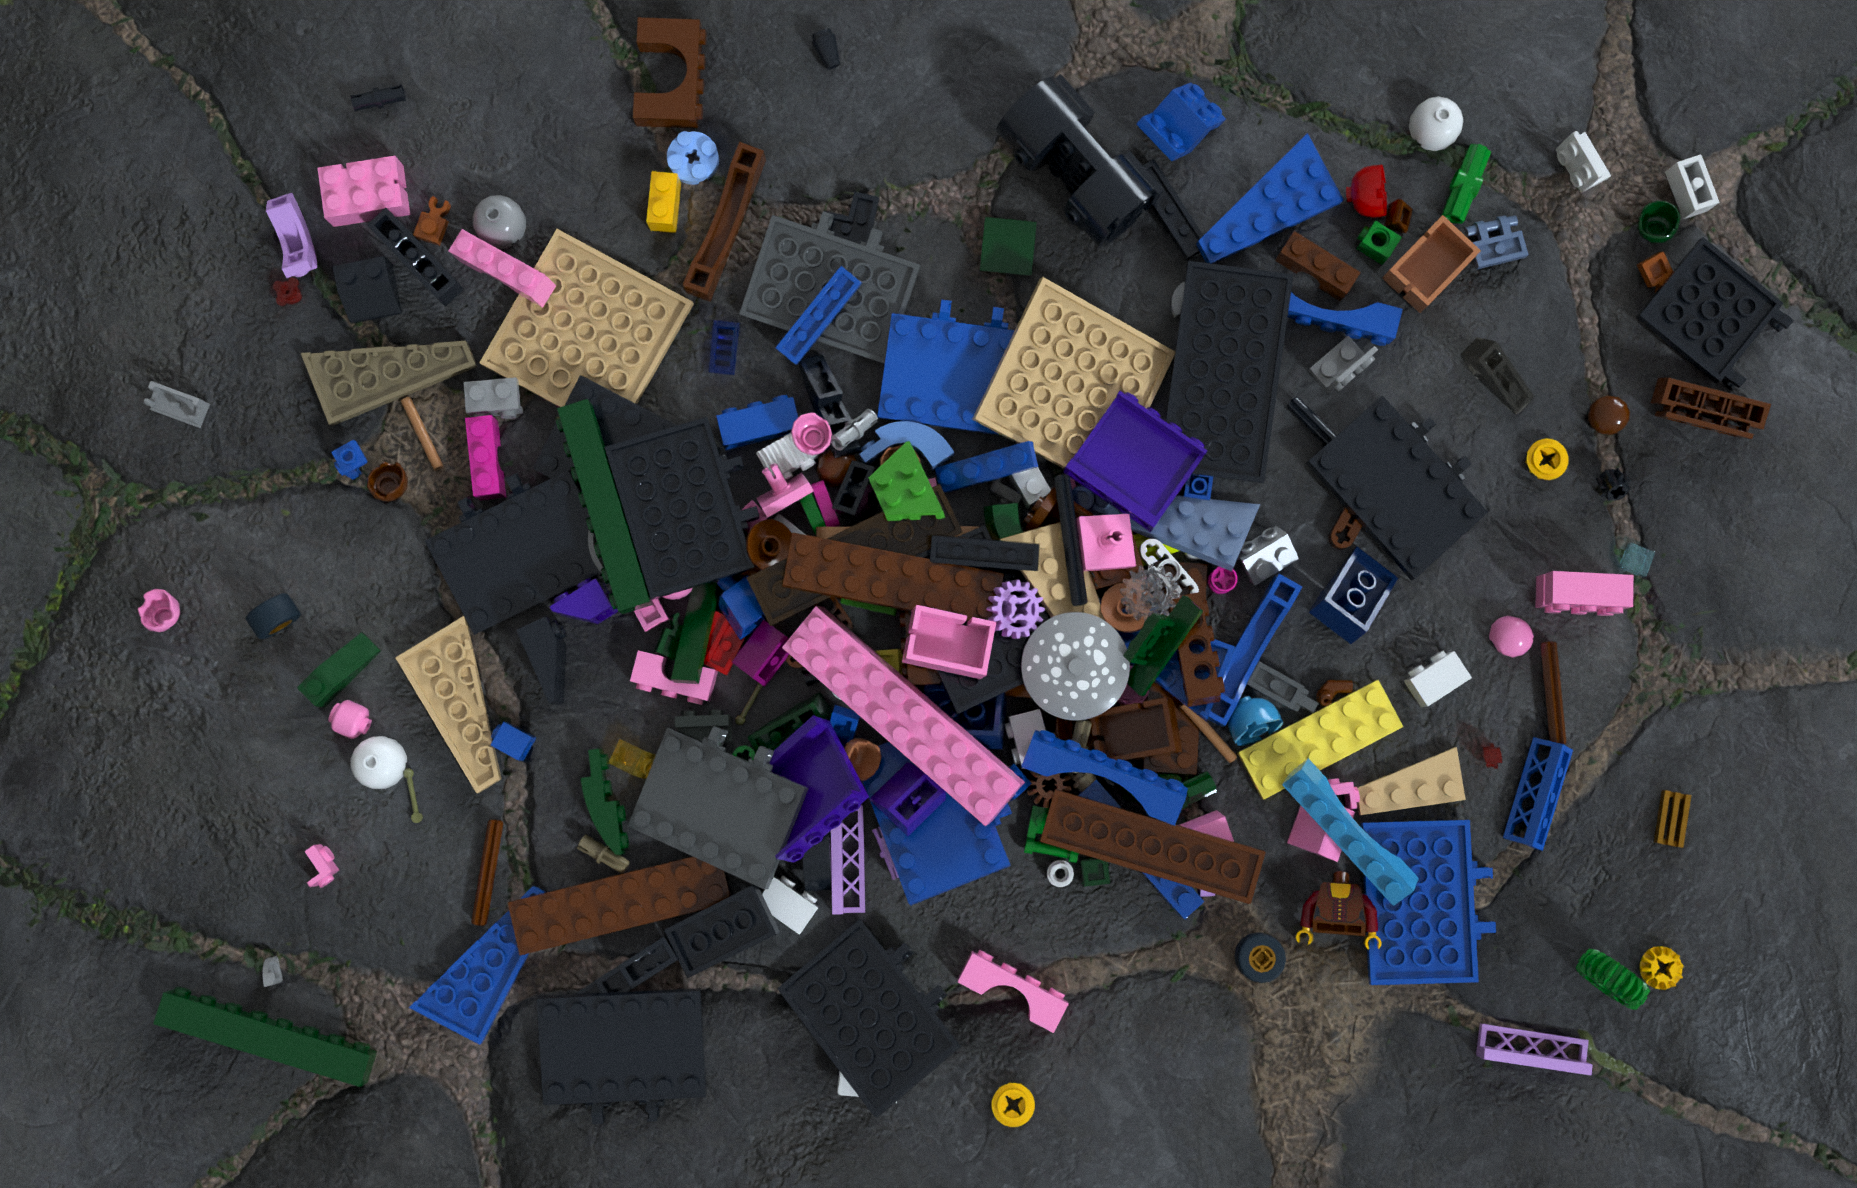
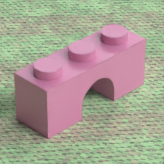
M638 650L630 679L631 682L637 683L636 689L651 692L653 687L661 689V695L677 699V695L681 694L688 696L687 702L699 705L703 704V700L710 702L718 674L717 670L703 667L699 684L674 683L665 674L667 658Z

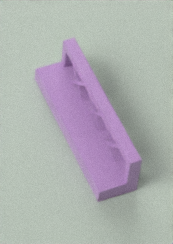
M863 805L856 810L858 811V822L851 830L843 822L831 830L832 915L865 913ZM857 827H858V837L853 833V831H854ZM843 828L848 831V833L844 837ZM850 834L858 841L859 849L852 856L843 849V841ZM858 853L859 864L853 859ZM843 854L848 858V860L844 864ZM850 861L859 868V876L852 883L843 876V869ZM843 880L849 885L845 891ZM858 880H859V890L854 886L855 883H856ZM851 888L859 895L860 907H844V895Z
M1480 1023L1476 1056L1482 1059L1592 1075L1593 1064L1586 1062L1589 1041L1587 1039ZM1487 1031L1497 1032L1503 1041L1495 1047L1485 1046ZM1503 1033H1507L1510 1035L1508 1037H1505ZM1518 1035L1523 1036L1529 1043L1521 1051H1516L1510 1044V1041ZM1529 1037H1534L1537 1039L1532 1042V1040ZM1544 1039L1550 1040L1556 1048L1548 1055H1542L1536 1047ZM1556 1041H1561L1563 1043L1561 1045H1558ZM1571 1043L1580 1044L1578 1060L1569 1059L1563 1049ZM1507 1045L1509 1049H1502V1047ZM1533 1049L1535 1053H1529V1051ZM1560 1053L1562 1057H1556L1555 1055Z

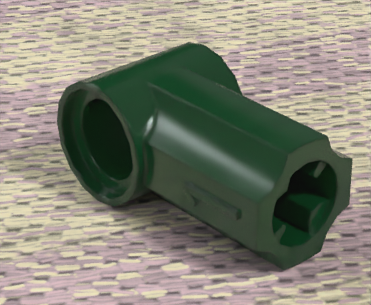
M1208 771L1181 782L1188 788L1182 809L1217 792L1216 785Z

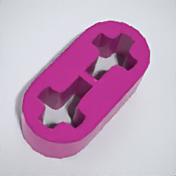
M821 480L811 484L826 526L839 527L840 523L835 510L832 509L833 505L824 481Z

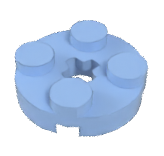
M683 131L669 145L667 162L672 173H678L681 182L695 185L700 184L699 182L705 179H710L716 173L719 166V155L716 144L707 135L695 131ZM696 152L700 159L699 161L694 160L690 164L687 155Z

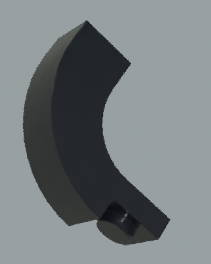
M830 831L823 837L820 843L813 845L804 853L803 870L806 891L832 890Z

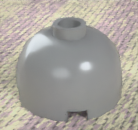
M492 195L481 200L475 207L472 216L473 228L479 239L497 249H505L511 247L513 243L523 237L526 230V217L521 207L511 198L502 195Z

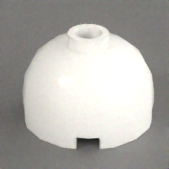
M1439 96L1428 98L1417 106L1410 117L1409 130L1411 137L1422 144L1421 147L1426 150L1438 151L1446 149L1456 141L1461 133L1463 116L1457 104L1450 99Z
M385 736L371 737L362 741L354 749L351 756V770L354 777L362 785L372 789H386L397 784L404 776L403 772L406 767L407 756L403 747L396 740Z

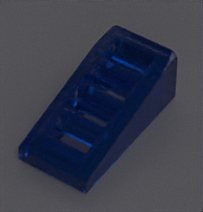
M713 320L709 372L735 375L740 322ZM719 328L733 330V335L720 334ZM718 339L732 340V345L718 344ZM717 349L731 351V356L718 355ZM716 360L730 361V366L715 365Z

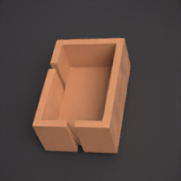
M1442 215L1382 279L1398 294L1403 290L1406 293L1403 298L1415 310L1421 313L1481 250Z

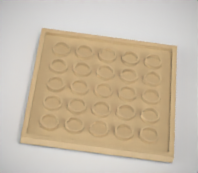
M556 229L534 269L545 274L556 285L554 291L543 308L519 294L479 363L504 378L516 377L519 386L558 407L565 406L580 375L638 404L694 303Z
M1042 277L1037 283L972 420L1017 444L1033 441L1034 450L1037 455L1065 469L1068 462L1075 456L1112 404L1119 391L1124 394L1126 392L1131 393L1139 400L1138 403L1146 409L1151 406L1175 355V351Z

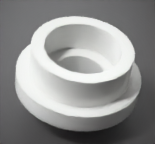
M1063 860L1052 862L1047 869V878L1056 887L1067 886L1074 876L1072 866ZM1059 868L1065 871V876L1061 879L1055 876V872Z

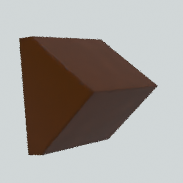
M1402 199L1393 201L1389 204L1384 226L1393 231L1407 233L1413 209Z

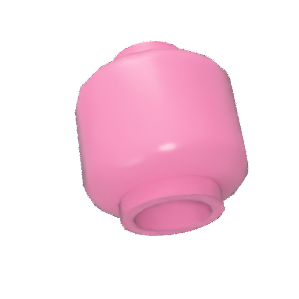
M351 700L336 703L328 719L331 722L333 731L350 739L357 738L361 733L366 734L372 723V720L369 719V710Z

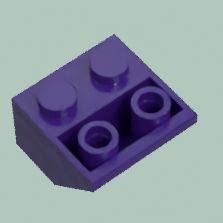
M588 578L577 585L578 589L571 594L565 592L554 599L555 603L549 606L553 612L561 616L595 624L601 623L618 612V609H613L609 599L610 592L605 584L596 578L594 580Z
M907 762L870 798V801L905 835L909 836L946 800V791L920 768Z

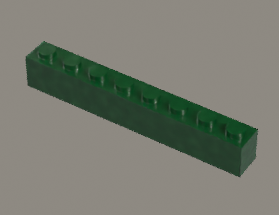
M588 399L557 408L559 417L555 418L560 433H565L567 440L563 442L564 450L568 458L572 457L574 467H571V473L575 483H580L582 492L578 493L582 507H587L590 516L586 518V523L590 533H595L597 542L593 543L598 559L602 558L605 568L601 569L602 576L606 584L610 583L613 592L609 594L613 609H618V612L621 614L651 606L653 602L648 592L612 474L593 405Z
M175 987L173 990L163 992L153 1022L155 1025L358 1087L368 1083L378 1052L371 1050L369 1044L363 1042L348 1043L344 1041L345 1037L337 1034L325 1036L319 1034V1029L310 1026H303L302 1029L293 1026L294 1022L288 1019L278 1018L277 1021L267 1018L268 1014L265 1012L252 1010L250 1013L243 1011L241 1005L235 1003L220 1004L216 1002L217 998L201 995L197 997L191 995V990Z

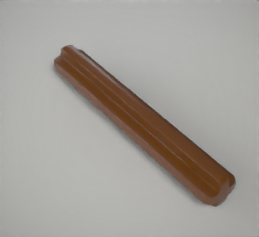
M1548 641L1541 643L1549 737L1550 741L1565 745L1566 733L1557 643Z
M491 819L487 824L471 920L474 925L484 926L487 924L503 829V821Z

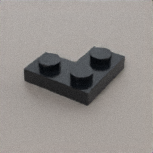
M854 191L849 216L824 211L834 215L830 231L835 232L834 236L860 244L861 241L867 243L871 230L874 227L880 197Z

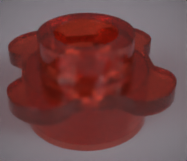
M291 277L288 281H276L273 284V289L277 293L276 302L280 306L301 301L302 294L298 287L299 281L296 278Z

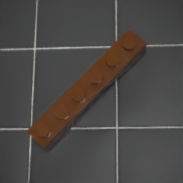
M739 142L729 167L724 190L714 219L698 253L692 260L684 280L683 287L687 294L711 302L765 165L766 158L763 150Z

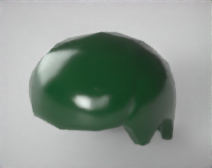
M1656 200L1647 204L1642 209L1637 223V230H1639L1640 236L1652 243H1664L1677 232L1681 219L1680 213L1676 206L1668 201Z

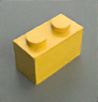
M651 172L646 220L650 231L676 233L681 181L678 173Z

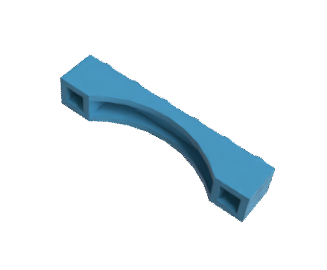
M1309 758L1288 774L1282 784L1284 788L1393 906L1414 891L1419 878L1401 858L1380 846L1357 824L1339 801L1327 778Z

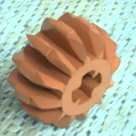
M1033 771L1030 772L1037 779L1036 781L1029 780L1032 783L1031 785H1035V789L1027 791V794L1033 795L1038 793L1033 801L1035 804H1038L1043 797L1044 808H1048L1049 799L1052 800L1054 791L1051 790L1044 792L1042 787H1045V785H1042L1044 779L1047 781L1053 779L1055 781V784H1053V786H1056L1055 789L1061 791H1071L1072 789L1071 786H1063V782L1071 779L1070 776L1060 778L1062 773L1046 777Z

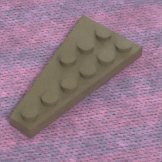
M466 341L442 342L432 345L415 344L405 347L361 348L338 352L301 353L328 424L331 426L478 367Z

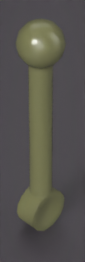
M759 682L742 713L735 718L737 725L745 723V716L763 687Z
M407 768L404 770L403 775L407 778L413 814L411 820L414 823H419L423 820V815L418 811L412 780L414 772L412 769Z

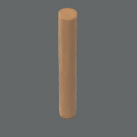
M411 397L402 399L401 403L434 471L443 468L441 459Z
M1182 702L1179 704L1180 708L1229 763L1233 762L1237 755L1209 723Z

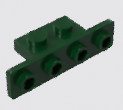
M1188 596L1181 597L1169 616L1152 613L1145 620L1136 638L1129 643L1128 649L1123 655L1130 663H1135L1129 672L1127 684L1140 696H1144L1203 613V610Z

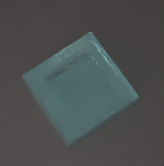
M1628 543L1619 568L1638 576L1646 577L1655 552L1636 544Z

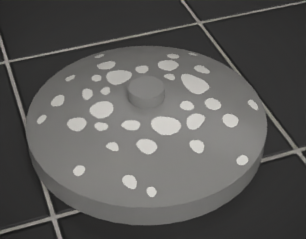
M1069 612L1051 617L1037 627L1030 635L1024 647L1021 672L1026 690L1039 707L1058 718L1085 720L1096 717L1111 708L1125 690L1130 671V662L1123 656L1127 651L1126 645L1119 633L1109 623L1097 616L1081 612Z

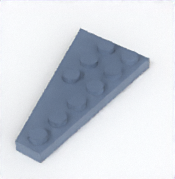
M1094 494L1095 503L1092 509L1089 510L1094 516L1123 514ZM1176 495L1151 532L1130 519L1132 532L1150 539H1156L1162 544L1232 571L1260 504L1214 499L1205 500Z

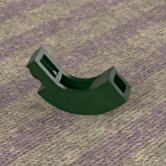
M1017 503L983 506L985 524L991 539L1000 540L1024 533L1019 523Z

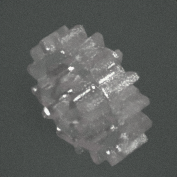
M1153 564L1149 565L1148 570H1144L1143 566L1140 565L1138 573L1131 570L1129 573L1132 578L1130 580L1123 579L1126 588L1120 589L1121 595L1125 596L1120 600L1123 606H1127L1125 608L1129 615L1134 613L1133 616L1137 621L1142 616L1146 620L1152 613H1163L1169 616L1167 609L1169 607L1174 608L1176 604L1173 599L1179 598V593L1175 590L1178 588V584L1176 581H1172L1174 578L1172 573L1168 572L1165 574L1163 566H1160L1156 571ZM1163 582L1166 585V594H1164L1163 591H1161L1163 587ZM1133 593L1138 596L1136 604L1133 602Z

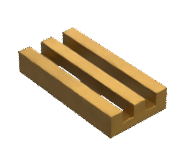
M1662 790L1654 843L1680 848L1684 847L1691 795ZM1672 797L1667 838L1663 839L1669 798ZM1680 799H1681V805H1680V811H1679V817H1678V824H1677V830H1676V837H1675V841H1674V835H1675V829H1676V822H1677V816H1678V810H1679V803H1680Z

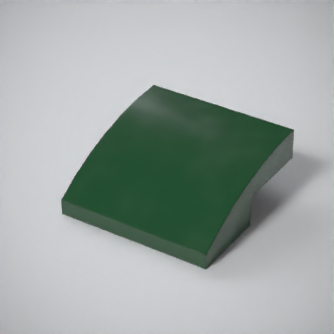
M985 217L980 271L1031 276L1037 222Z

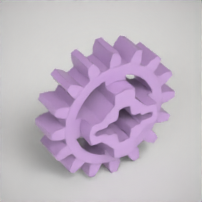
M1012 580L1011 583L1010 581L1003 582L1002 588L995 587L993 589L996 596L988 598L993 603L992 606L986 608L987 611L993 612V616L988 618V620L997 623L995 631L1002 630L1003 637H1009L1010 635L1012 639H1018L1020 636L1028 637L1030 636L1029 631L1037 629L1035 622H1043V619L1039 616V612L1045 611V608L1039 607L1043 597L1036 598L1035 594L1038 589H1029V582L1021 583L1020 580ZM1016 591L1021 593V595H1011V592ZM1011 623H1016V624H1020L1021 626H1019V627H1013V626H1011L1010 624H1011Z

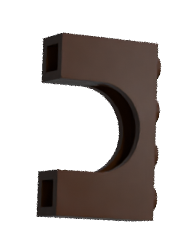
M638 17L637 45L640 52L674 54L686 63L687 73L681 85L673 91L667 93L634 92L633 119L636 126L698 128V120L703 119V104H699V95H704V79H700V72L705 70V54H701L702 45H706L707 39L706 29H702L700 20Z

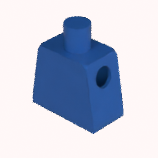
M732 576L718 581L717 584L724 591L720 596L719 608L741 640L759 627L763 620L767 621L746 577L739 582H736Z

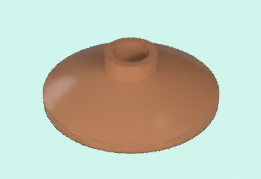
M1124 582L1110 587L1101 600L1103 619L1115 630L1124 633L1141 630L1145 620L1154 613V602L1151 595L1143 587L1134 583ZM1128 608L1131 613L1124 614L1122 609Z

